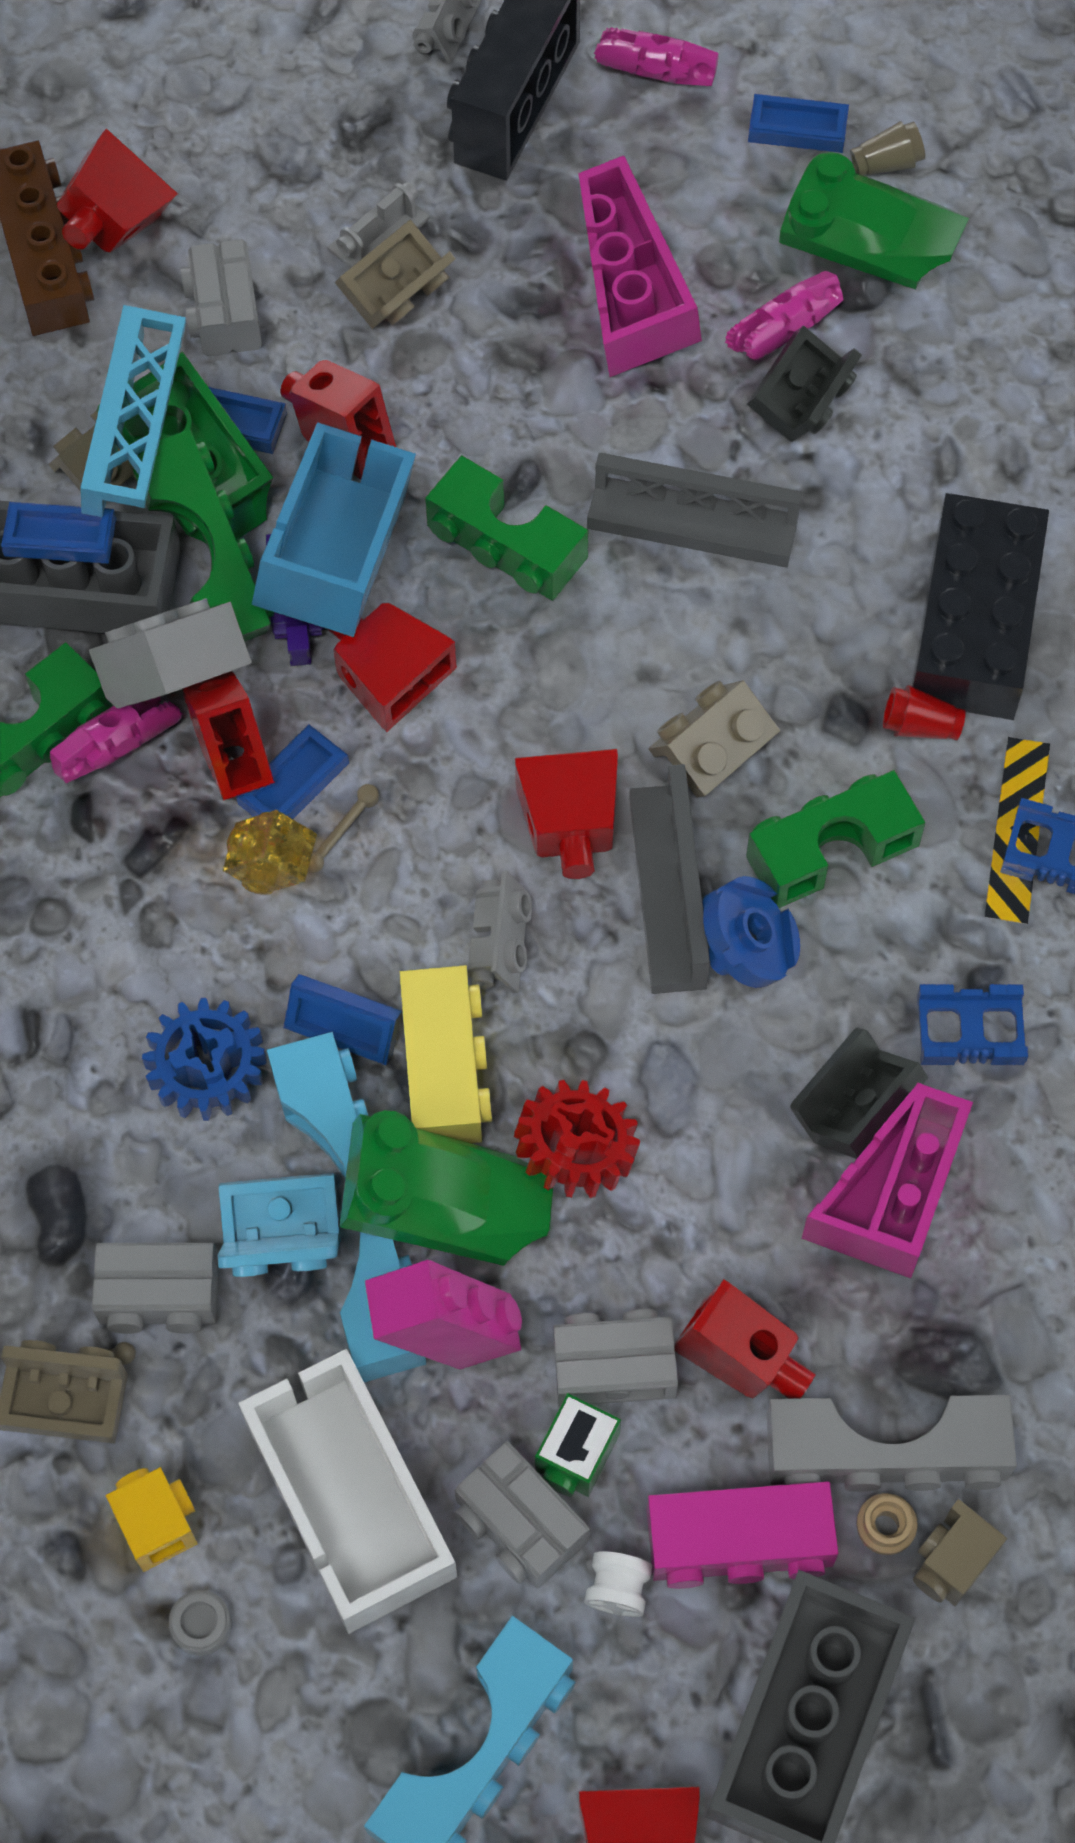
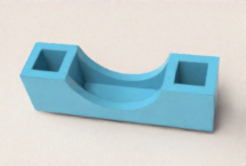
M512 1616L476 1666L477 1678L485 1689L492 1708L489 1732L482 1747L468 1763L448 1774L424 1777L402 1772L364 1825L367 1834L379 1843H466L467 1840L459 1834L473 1814L483 1819L490 1811L504 1788L496 1780L510 1760L519 1766L528 1756L540 1736L533 1727L543 1712L548 1708L555 1714L574 1688L576 1682L568 1677L573 1670V1659Z

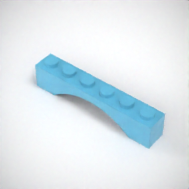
M333 1032L267 1049L285 1120L308 1135L332 1159L344 1179H346L352 1123L359 1114L368 1116L364 1100L352 1101L348 1083L357 1081L349 1048L338 1051ZM360 1232L359 1258L352 1287L340 1311V1316L351 1358L363 1381L368 1382L426 1365V1358L374 1339L365 1280L412 1264L409 1255L398 1258L393 1239Z

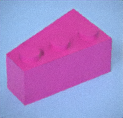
M917 1083L874 1135L871 1143L856 1161L848 1166L841 1175L840 1180L821 1203H818L809 1213L801 1239L911 1279L973 1102Z

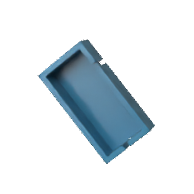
M317 422L277 519L276 527L272 531L260 560L252 605L354 637L404 503L416 454L371 440L361 483L352 481L362 436Z

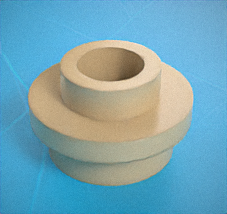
M889 1493L877 1494L869 1498L860 1508L856 1520L857 1532L863 1544L871 1551L881 1555H895L907 1549L916 1536L918 1525L916 1514L911 1505L900 1496ZM881 1516H888L896 1522L897 1531L892 1535H884L877 1530L875 1520Z

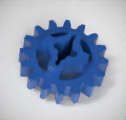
M200 998L198 1010L191 1012L181 1002L178 1004V1018L173 1020L164 1014L159 1017L163 1030L162 1034L148 1032L146 1036L148 1045L153 1050L142 1054L145 1069L151 1071L146 1075L151 1090L160 1089L158 1097L164 1107L173 1104L177 1100L180 1117L186 1118L194 1107L200 1109L203 1121H209L212 1108L220 1106L226 1116L232 1114L230 1101L237 1098L248 1104L251 1101L247 1085H262L263 1083L262 1072L257 1068V1066L267 1064L265 1049L258 1047L263 1043L259 1027L249 1029L251 1022L249 1014L245 1010L232 1017L229 1001L223 1000L217 1010H210L207 998ZM181 1039L178 1048L172 1051L175 1044ZM196 1046H201L203 1053L207 1054L211 1059L214 1072H209L206 1064H202L198 1058ZM239 1066L234 1075L227 1081L231 1069ZM193 1086V1087L198 1088V1089H201V1090L191 1089V1088H188V1087Z

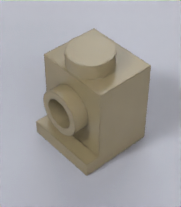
M959 1499L952 1506L944 1520L951 1529L948 1530L942 1524H939L919 1549L918 1553L926 1560L913 1577L914 1583L927 1596L940 1603L946 1599L954 1606L959 1603L1007 1540V1537Z

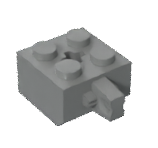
M207 598L105 632L108 643L89 649L105 697L117 709L172 693L252 663L231 602L210 608Z

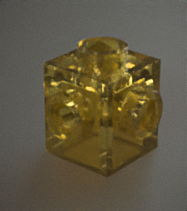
M278 810L263 812L258 816L236 822L227 839L228 852L222 871L240 880L246 890L261 895H269L276 890L304 883L317 833Z

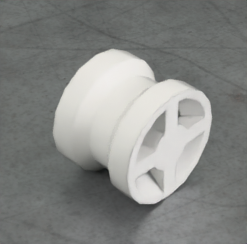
M608 1551L595 1552L592 1561V1569L596 1573L594 1585L587 1588L584 1603L591 1608L610 1614L627 1617L643 1616L646 1601L642 1597L641 1592L643 1584L651 1578L653 1565L631 1555Z

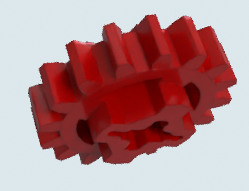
M559 1080L554 1094L542 1086L538 1088L534 1101L528 1099L525 1101L514 1131V1137L519 1139L515 1153L518 1158H530L526 1173L529 1176L537 1175L540 1172L546 1175L543 1188L550 1190L558 1182L564 1185L566 1197L572 1198L576 1187H583L589 1198L596 1197L600 1183L608 1190L613 1191L616 1189L620 1176L627 1177L629 1175L640 1146V1139L633 1137L638 1123L636 1119H623L627 1104L624 1101L613 1105L607 1101L609 1089L604 1087L595 1095L589 1093L588 1081L582 1080L577 1090H570L565 1080Z

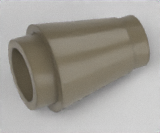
M899 121L861 143L858 147L850 149V155L856 173L864 176L867 174L873 175L915 168L916 162L925 159V149L915 122L904 125L902 121Z

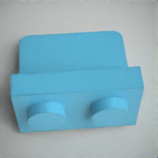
M335 1173L219 1184L223 1245L217 1255L218 1268H232V1273L235 1277L262 1275L268 1273V1264L290 1262L292 1271H313L326 1268L327 1259L338 1256L341 1238Z

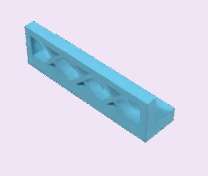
M123 305L80 488L81 512L83 514L103 517L106 501L145 508L185 331L186 317ZM144 327L172 332L169 344L150 354L143 345ZM165 360L164 368L162 370L158 363ZM149 369L160 383L159 389L139 399L132 389L136 375ZM155 405L152 416L151 413L148 411V408ZM139 414L150 429L149 434L129 445L122 436L124 422ZM145 451L141 462L137 455ZM127 460L139 474L136 489L110 484L113 470L116 466Z

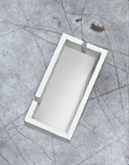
M345 1349L298 1373L307 1400L297 1404L293 1389L288 1379H285L239 1402L238 1405L319 1574L322 1576L324 1585L348 1634L457 1578L455 1561L348 1350Z

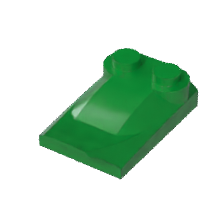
M827 152L813 157L807 165L790 200L780 229L779 243L916 290L920 279L937 266L950 262L970 218L919 196L855 173L854 165L847 157L839 153Z
M182 351L179 353L160 439L191 429L196 443L205 442L214 464V471L209 472L216 492L223 489L229 498L234 512V519L230 520L229 524L236 540H238L267 520V496L273 476ZM150 372L135 381L132 389L141 399L159 389L160 383ZM155 405L148 408V411L151 413L152 416ZM139 414L124 422L122 436L131 445L147 436L150 429ZM172 514L189 537L206 543L196 527L184 518Z
M383 1110L374 1113L372 1116L359 1114L352 1123L340 1227L504 1266L522 1248L548 1235L551 1221L553 1188L550 1190L543 1188L546 1175L542 1172L529 1176L526 1173L528 1163L516 1156L417 1129L405 1115L396 1111Z

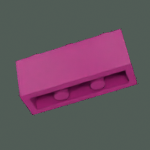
M425 1260L365 1280L375 1340L459 1370L521 1351L518 1334L522 1327L520 1309L512 1295L431 1260Z
M830 1481L648 1495L646 1511L651 1564L653 1565V1581L667 1580L668 1588H693L704 1584L703 1577L725 1575L728 1577V1582L732 1584L755 1583L764 1580V1572L788 1571V1576L791 1579L796 1578L798 1570L820 1577L825 1575V1568L834 1566L838 1557Z

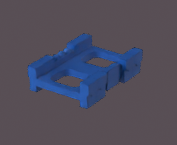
M1021 798L1000 873L1032 881L1033 876L1036 875L1039 881H1044L1047 878L1049 884H1053L1056 881V884L1060 887L1065 883L1068 884L1066 892L1075 894V866L1069 862L1072 844L1075 840V815L1060 811L1058 814L1053 813V806ZM1030 823L1050 830L1052 836L1046 855L1039 857L1017 849L1016 841L1021 825Z
M920 984L917 1005L919 1009L921 1065H954L957 1059H959L961 1064H965L967 1059H969L971 1064H975L977 1059H979L981 1064H985L990 1059V1065H1024L1028 1059V1046H1025L1023 984H990L988 992H983V989H960V992H954L953 984ZM933 1011L955 1012L959 1016L961 1039L957 1042H933L928 1036L927 1014ZM989 1011L1012 1013L1015 1017L1016 1040L1013 1042L987 1041L984 1037L983 1014Z

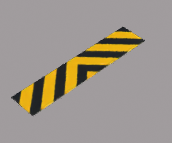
M1008 737L984 915L986 918L1028 924L1033 879L1028 881L1000 873L1021 798L1043 804L1050 743ZM1030 823L1021 825L1016 841V847L1019 851L1037 855L1040 826Z

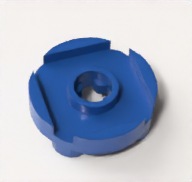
M749 876L738 877L704 896L702 900L703 924L706 939L710 946L708 952L712 969L720 975L730 974L735 980L746 986L763 988L787 976V970L796 965L800 956V937L797 924L789 908L781 912L777 904L771 899L777 893L768 884L757 878ZM750 932L756 935L757 940L752 937Z

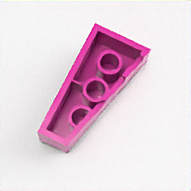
M620 156L578 173L609 377L701 342L698 307L625 156Z

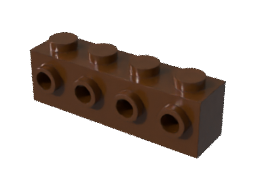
M39 140L0 149V221L32 336L90 323L86 302L95 300L87 271L77 273L75 264L84 262L81 250L72 247L62 235V228L69 219L58 210L57 203L61 196L55 197L53 190L62 187L55 159H44Z

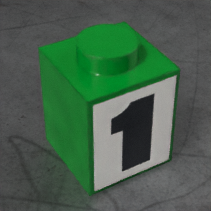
M567 1393L535 1455L536 1472L542 1474V1478L553 1490L562 1495L572 1497L574 1492L577 1491L589 1497L620 1435L621 1419Z

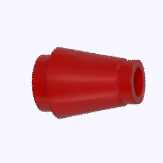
M907 685L905 689L893 687L885 706L883 728L894 731L895 737L952 739L957 741L963 730L966 712L964 709L956 708L954 705L910 685Z

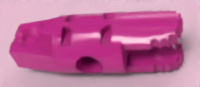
M617 27L606 28L603 31L600 44H597L594 51V59L597 60V63L606 67L610 66L613 69L627 71L633 75L674 84L712 86L719 59L718 52L685 40L640 30L637 32L623 28L618 29Z
M823 271L795 284L770 300L738 324H735L734 327H731L725 337V343L728 344L727 347L736 352L743 353L744 351L746 356L753 360H759L780 348L789 341L793 333L804 325L809 329L843 301V293L837 275Z
M161 696L118 709L112 706L79 726L63 742L50 751L54 773L65 783H69L94 770L103 769L176 724L181 719L182 713L170 701L159 704Z

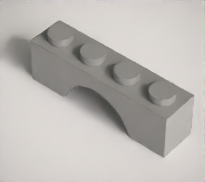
M1010 1395L950 1396L937 1425L924 1436L902 1444L878 1443L859 1435L843 1421L831 1398L770 1399L766 1414L770 1485L830 1481V1484L845 1483V1490L869 1492L880 1489L881 1483L905 1482V1489L929 1491L940 1488L941 1482L965 1481V1488L988 1490L1000 1487L1001 1481L1008 1480L1017 1466Z

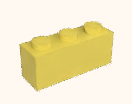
M467 965L399 971L411 1122L417 1129L468 1143L482 1142L481 1123L492 1122L489 1088L478 1089L476 1070L487 1069L484 1036L473 1037L471 1020L472 1018H482L479 984L468 985Z

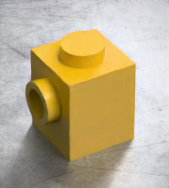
M161 1467L152 1472H149L147 1468L133 1471L122 1477L115 1484L116 1490L105 1495L134 1558L143 1572L198 1545L185 1518L187 1515L195 1512L194 1506L181 1480L178 1479L169 1484Z

